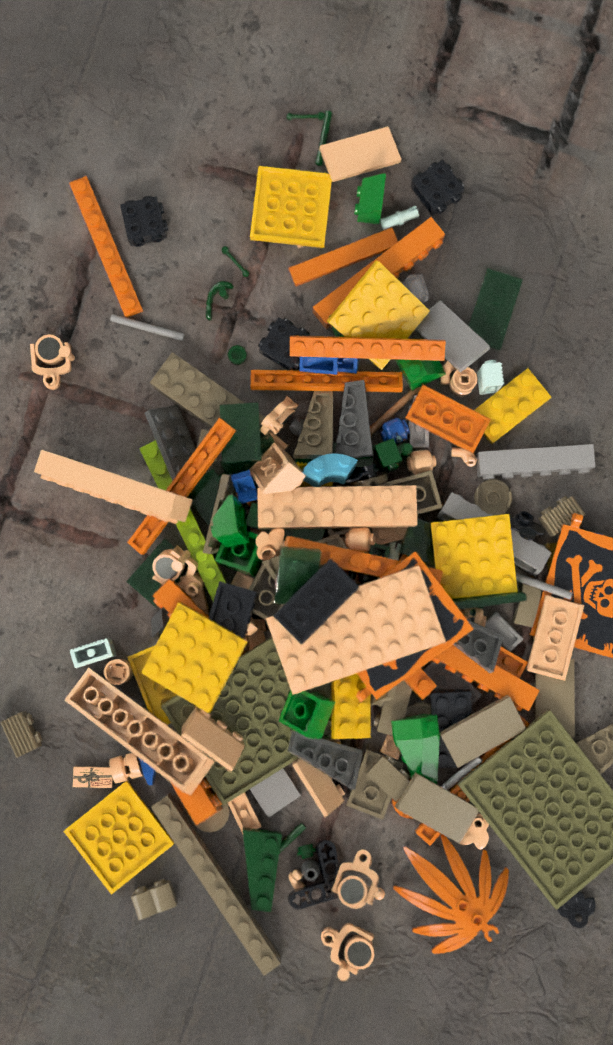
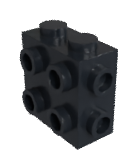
M443 159L438 163L433 162L427 168L428 170L423 173L419 172L412 178L411 189L431 216L437 213L438 215L442 214L451 203H458L462 199L464 192L463 182L455 177L452 167L446 164Z
M146 196L142 200H128L124 204H120L130 246L141 247L145 243H158L167 238L166 231H169L167 221L162 219V214L165 213L162 202H158L157 196Z
M278 317L276 322L272 321L267 337H263L259 342V352L264 357L287 370L298 369L300 357L290 356V336H310V333L304 328L300 327L298 329L293 326V322Z

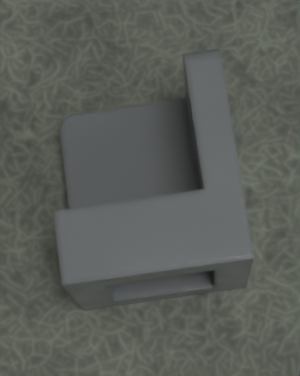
M160 609L151 619L153 638H160L170 619L167 615L169 612L165 609Z

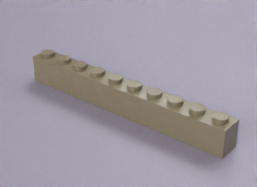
M168 793L151 806L152 810L265 976L281 964V956L172 794Z

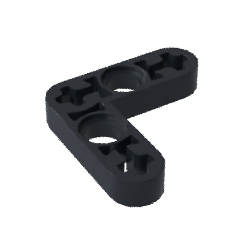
M322 839L316 846L323 881L290 892L288 902L296 910L339 898L338 894L331 890L326 892L323 887L325 886L326 889L333 888L340 868L335 845L327 839ZM324 844L330 846L327 852L328 856L333 857V859H327L326 853L321 851L324 848ZM329 863L335 865V871L332 874H327L325 870ZM319 888L321 890L320 898L313 899L311 896L312 891ZM307 891V897L309 899V902H307V899L305 898L299 900L300 904L298 905L297 903L293 902V900L296 899L297 894L300 897H305V892Z

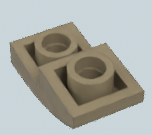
M522 583L517 598L518 606L513 617L515 624L533 627L540 602L541 589Z

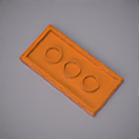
M424 384L405 418L472 454L491 420Z

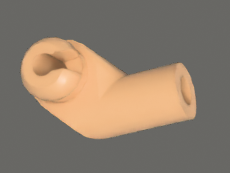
M452 447L451 457H461L469 467L476 465L477 458L474 453L472 454L460 447Z

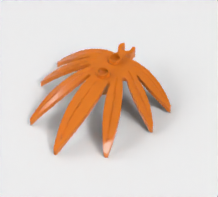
M440 834L447 859L465 894H462L453 882L428 860L406 846L403 849L422 879L452 908L450 909L440 902L415 891L396 885L393 886V889L420 909L441 918L456 921L455 923L430 924L412 928L414 933L425 936L453 935L432 948L433 954L454 951L466 945L480 930L483 931L488 941H492L488 935L489 931L494 930L498 934L499 930L495 925L488 924L487 922L495 915L504 899L509 877V870L505 867L498 877L490 896L491 868L487 851L483 849L479 869V897H476L472 880L461 857L443 834Z

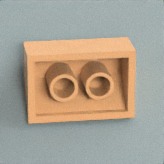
M275 442L249 469L252 477L264 494L293 491L295 487L301 485L305 474L293 458Z
M197 707L182 725V737L229 771L234 769L245 747L244 738L236 731L230 732L226 729L228 726L221 720L215 721L211 718L210 712L207 713Z
M300 758L293 762V767L324 817L328 816L344 802L343 795H345V792L340 784L335 785L332 780L333 778Z

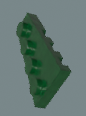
M243 828L251 910L271 912L282 832Z

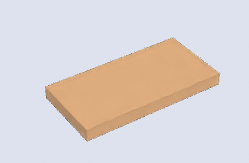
M389 127L320 145L319 148L332 182L401 162V157Z
M545 595L526 668L527 671L566 680L584 605Z

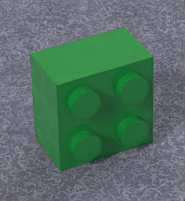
M248 531L249 543L227 548L221 543L215 558L218 564L256 577L263 561L257 556L258 546L256 545V537L258 534Z

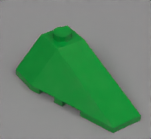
M419 714L391 721L394 743L400 749L401 758L410 771L411 779L416 772L437 784L440 738L437 715Z

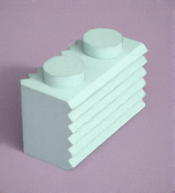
M496 360L485 361V364L481 366L477 372L480 395L497 393L504 384V379L502 378L503 371L501 370L502 363H496Z
M110 638L101 639L70 650L75 668L116 656L114 645Z

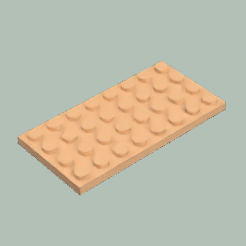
M419 565L359 585L360 588L303 645L273 616L266 618L292 694L445 643Z

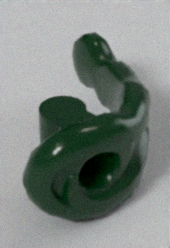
M227 281L217 282L208 292L206 302V319L208 321L212 320L214 296L219 292V295L224 300L228 299V289L234 288L232 283Z

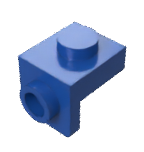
M250 470L231 475L238 500L241 504L258 499L256 484Z

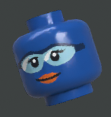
M396 417L383 423V431L380 432V435L384 442L394 438L395 443L398 444L408 438L410 431L406 421Z

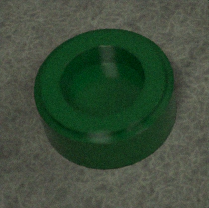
M240 345L232 346L228 351L229 361L234 365L243 364L247 358L244 347Z

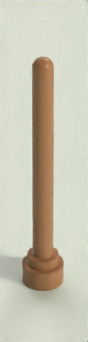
M421 387L408 391L370 426L371 438L383 423L387 422L414 395L419 393Z

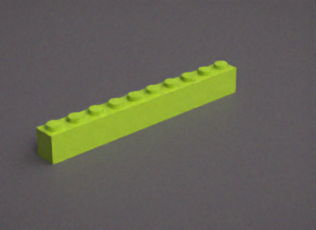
M155 440L139 449L158 488L166 491L172 479ZM190 508L186 521L178 520L176 526L188 551L191 553L192 559L198 563L197 569L214 601L219 581L227 582L218 563L215 561L214 555L203 553L206 539Z

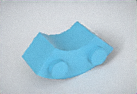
M344 454L319 456L305 466L303 470L305 477L303 480L313 487H320L328 482H338L344 485L346 483L345 480H348L353 473L357 459Z

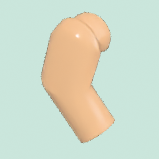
M447 361L442 366L446 375L440 377L441 385H449L450 373L456 370Z
M298 869L290 872L288 878L293 888L305 887L304 883L300 880L302 873Z

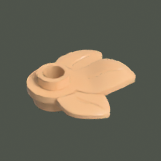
M275 528L269 534L263 531L256 537V545L258 546L257 556L261 560L266 561L283 554L285 541H283L285 534L283 528Z
M479 812L460 844L468 845L474 842L475 846L481 850L489 840L487 832L489 824ZM480 820L482 826H477L475 821Z

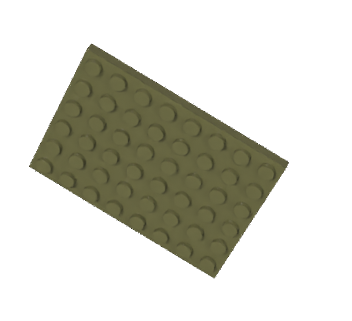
M273 637L240 656L236 670H233L210 712L211 718L215 721L221 720L228 726L226 729L230 732L236 731L244 738L245 744L232 771H229L214 760V764L205 775L223 805L299 759L288 752L291 733L295 730L279 722L291 688ZM331 682L308 689L331 699ZM179 695L161 704L162 709L177 733L182 736V725L197 706ZM331 715L321 739H331Z
M550 710L545 711L529 724L526 730L513 737L457 783L556 910L613 863V790Z

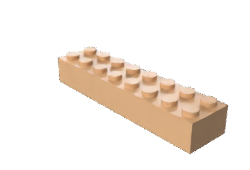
M41 450L34 470L35 473L41 474V479L56 482V484L88 493L91 496L102 498L108 502L120 504L123 507L177 524L178 520L186 521L192 499Z
M416 485L296 487L293 491L264 494L258 488L259 530H273L275 528L339 529L417 526Z
M90 668L87 669L65 699L71 706L189 795L194 792L215 762Z

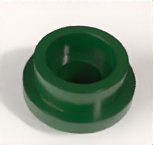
M313 844L298 847L297 856H301L302 859L313 857L316 848L313 847Z

